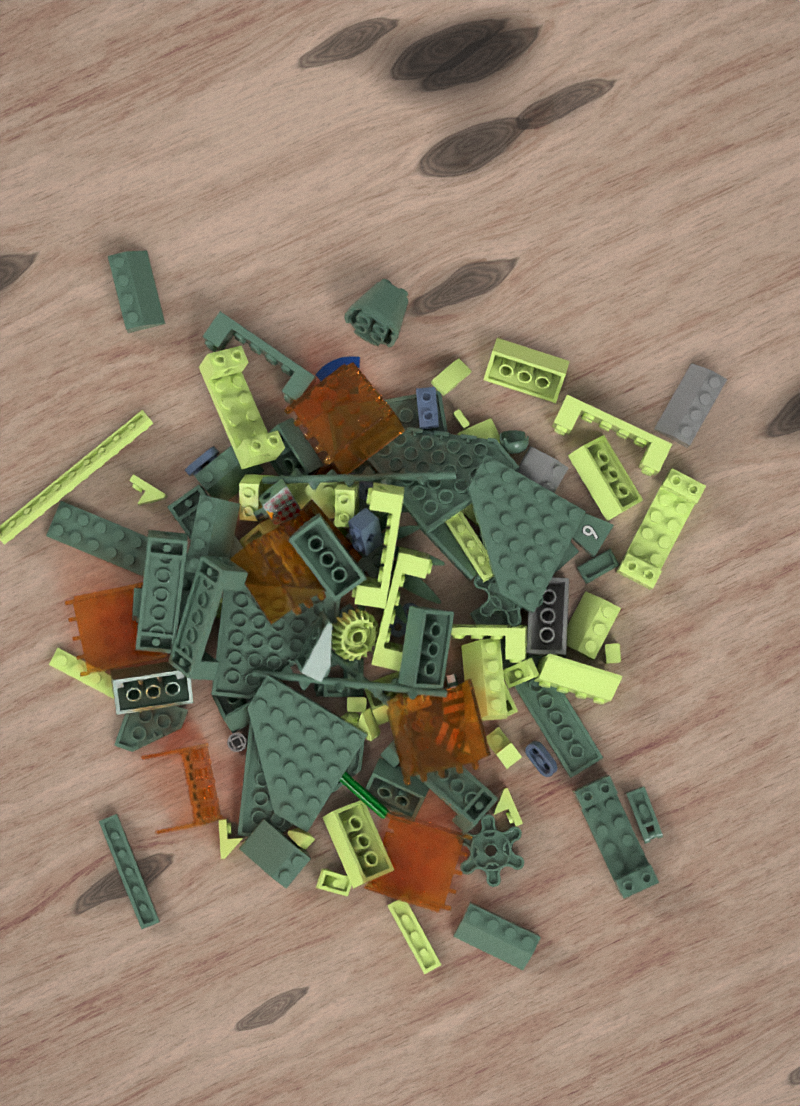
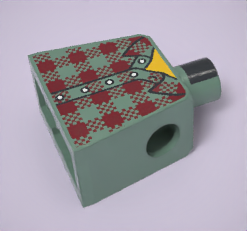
M283 478L259 496L258 499L263 507L253 512L258 522L269 517L274 525L301 516L299 514L301 508Z

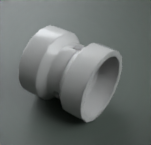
M233 733L229 736L227 744L233 752H240L246 748L248 741L244 734Z

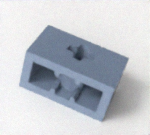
M435 387L417 388L416 399L419 429L439 428Z
M366 508L348 521L349 533L353 540L352 545L356 551H361L367 556L384 543L378 517Z

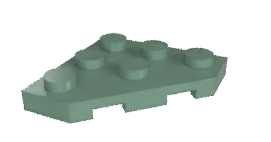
M172 706L126 713L114 746L134 752L183 727L188 709Z

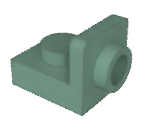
M314 683L316 697H344V689L342 692H337L334 685Z

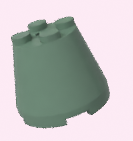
M382 279L349 307L344 316L345 321L350 323L355 328L354 333L366 342L375 346L384 344L392 347L400 334L408 306V292L392 285L389 280Z

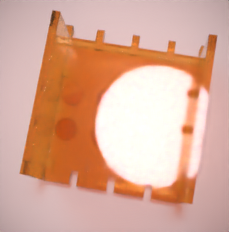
M354 362L348 365L344 363L284 409L287 415L292 412L295 413L297 418L293 421L294 425L299 426L302 424L304 428L307 427L308 431L305 432L304 437L310 439L314 436L319 443L314 447V450L318 453L324 449L328 454L323 460L325 464L328 465L333 461L341 474H349L405 431L395 412H392V408L383 400L379 392L372 387V384L365 375L361 374L362 372Z
M297 516L291 521L253 540V544L250 542L229 559L248 572L245 585L271 625L291 610L295 615H299L302 612L299 605L302 603L307 608L312 607L313 602L311 598L316 595L321 601L326 599V594L324 593L326 589L288 540L306 523L302 516Z
M143 582L74 596L72 600L65 601V605L73 604L75 617L68 618L69 622L76 621L79 636L72 637L73 641L81 640L83 655H78L76 658L77 660L85 659L87 671L80 673V677L149 663L167 657V653L136 650L138 623L132 621L134 588H142Z
M471 679L464 681L455 688L446 689L447 697L441 698L428 695L426 697L423 695L422 699V696L418 695L414 700H410L407 697L404 702L403 694H398L387 701L389 708L387 714L406 786L411 785L410 777L420 775L421 781L426 782L427 773L438 771L439 777L443 778L445 777L444 770L456 767L457 773L461 774L463 773L462 765L471 763L474 770H479L478 761L491 755Z
M208 743L141 756L142 760L179 753L182 757L183 766H185L184 773L187 786L189 787L190 804L193 808V821L177 823L156 830V835L202 826L223 819L220 813V801L217 797L216 780L213 776Z
M388 812L386 817L390 818L387 828L393 829L394 832L386 831L383 845L385 848H388L386 852L394 871L370 881L364 886V889L438 913L442 909L451 911L452 907L445 905L448 893L456 894L457 892L456 889L450 888L454 874L462 875V871L457 870L456 866L460 855L465 857L468 855L467 852L461 851L465 838L472 840L473 836L402 813Z

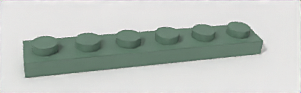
M118 814L99 821L141 929L159 923L160 919Z

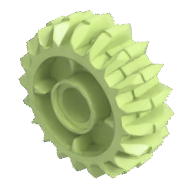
M349 609L348 614L342 612V618L336 617L338 622L332 624L334 630H332L331 647L337 655L343 659L353 661L354 659L360 660L361 656L367 657L368 651L373 652L371 648L376 646L375 640H377V633H379V628L377 627L379 624L374 616L365 610L355 609L353 611Z

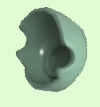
M503 431L500 433V444L508 453L518 454L525 451L528 447L529 436L526 438L523 431Z

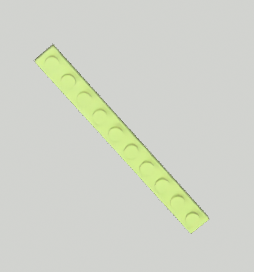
M141 410L1 524L0 541L5 545L8 541L12 540L19 532L27 528L39 516H42L51 506L58 503L62 497L71 492L94 471L102 467L111 457L118 454L121 449L131 443L138 435L146 431L153 424L146 413Z

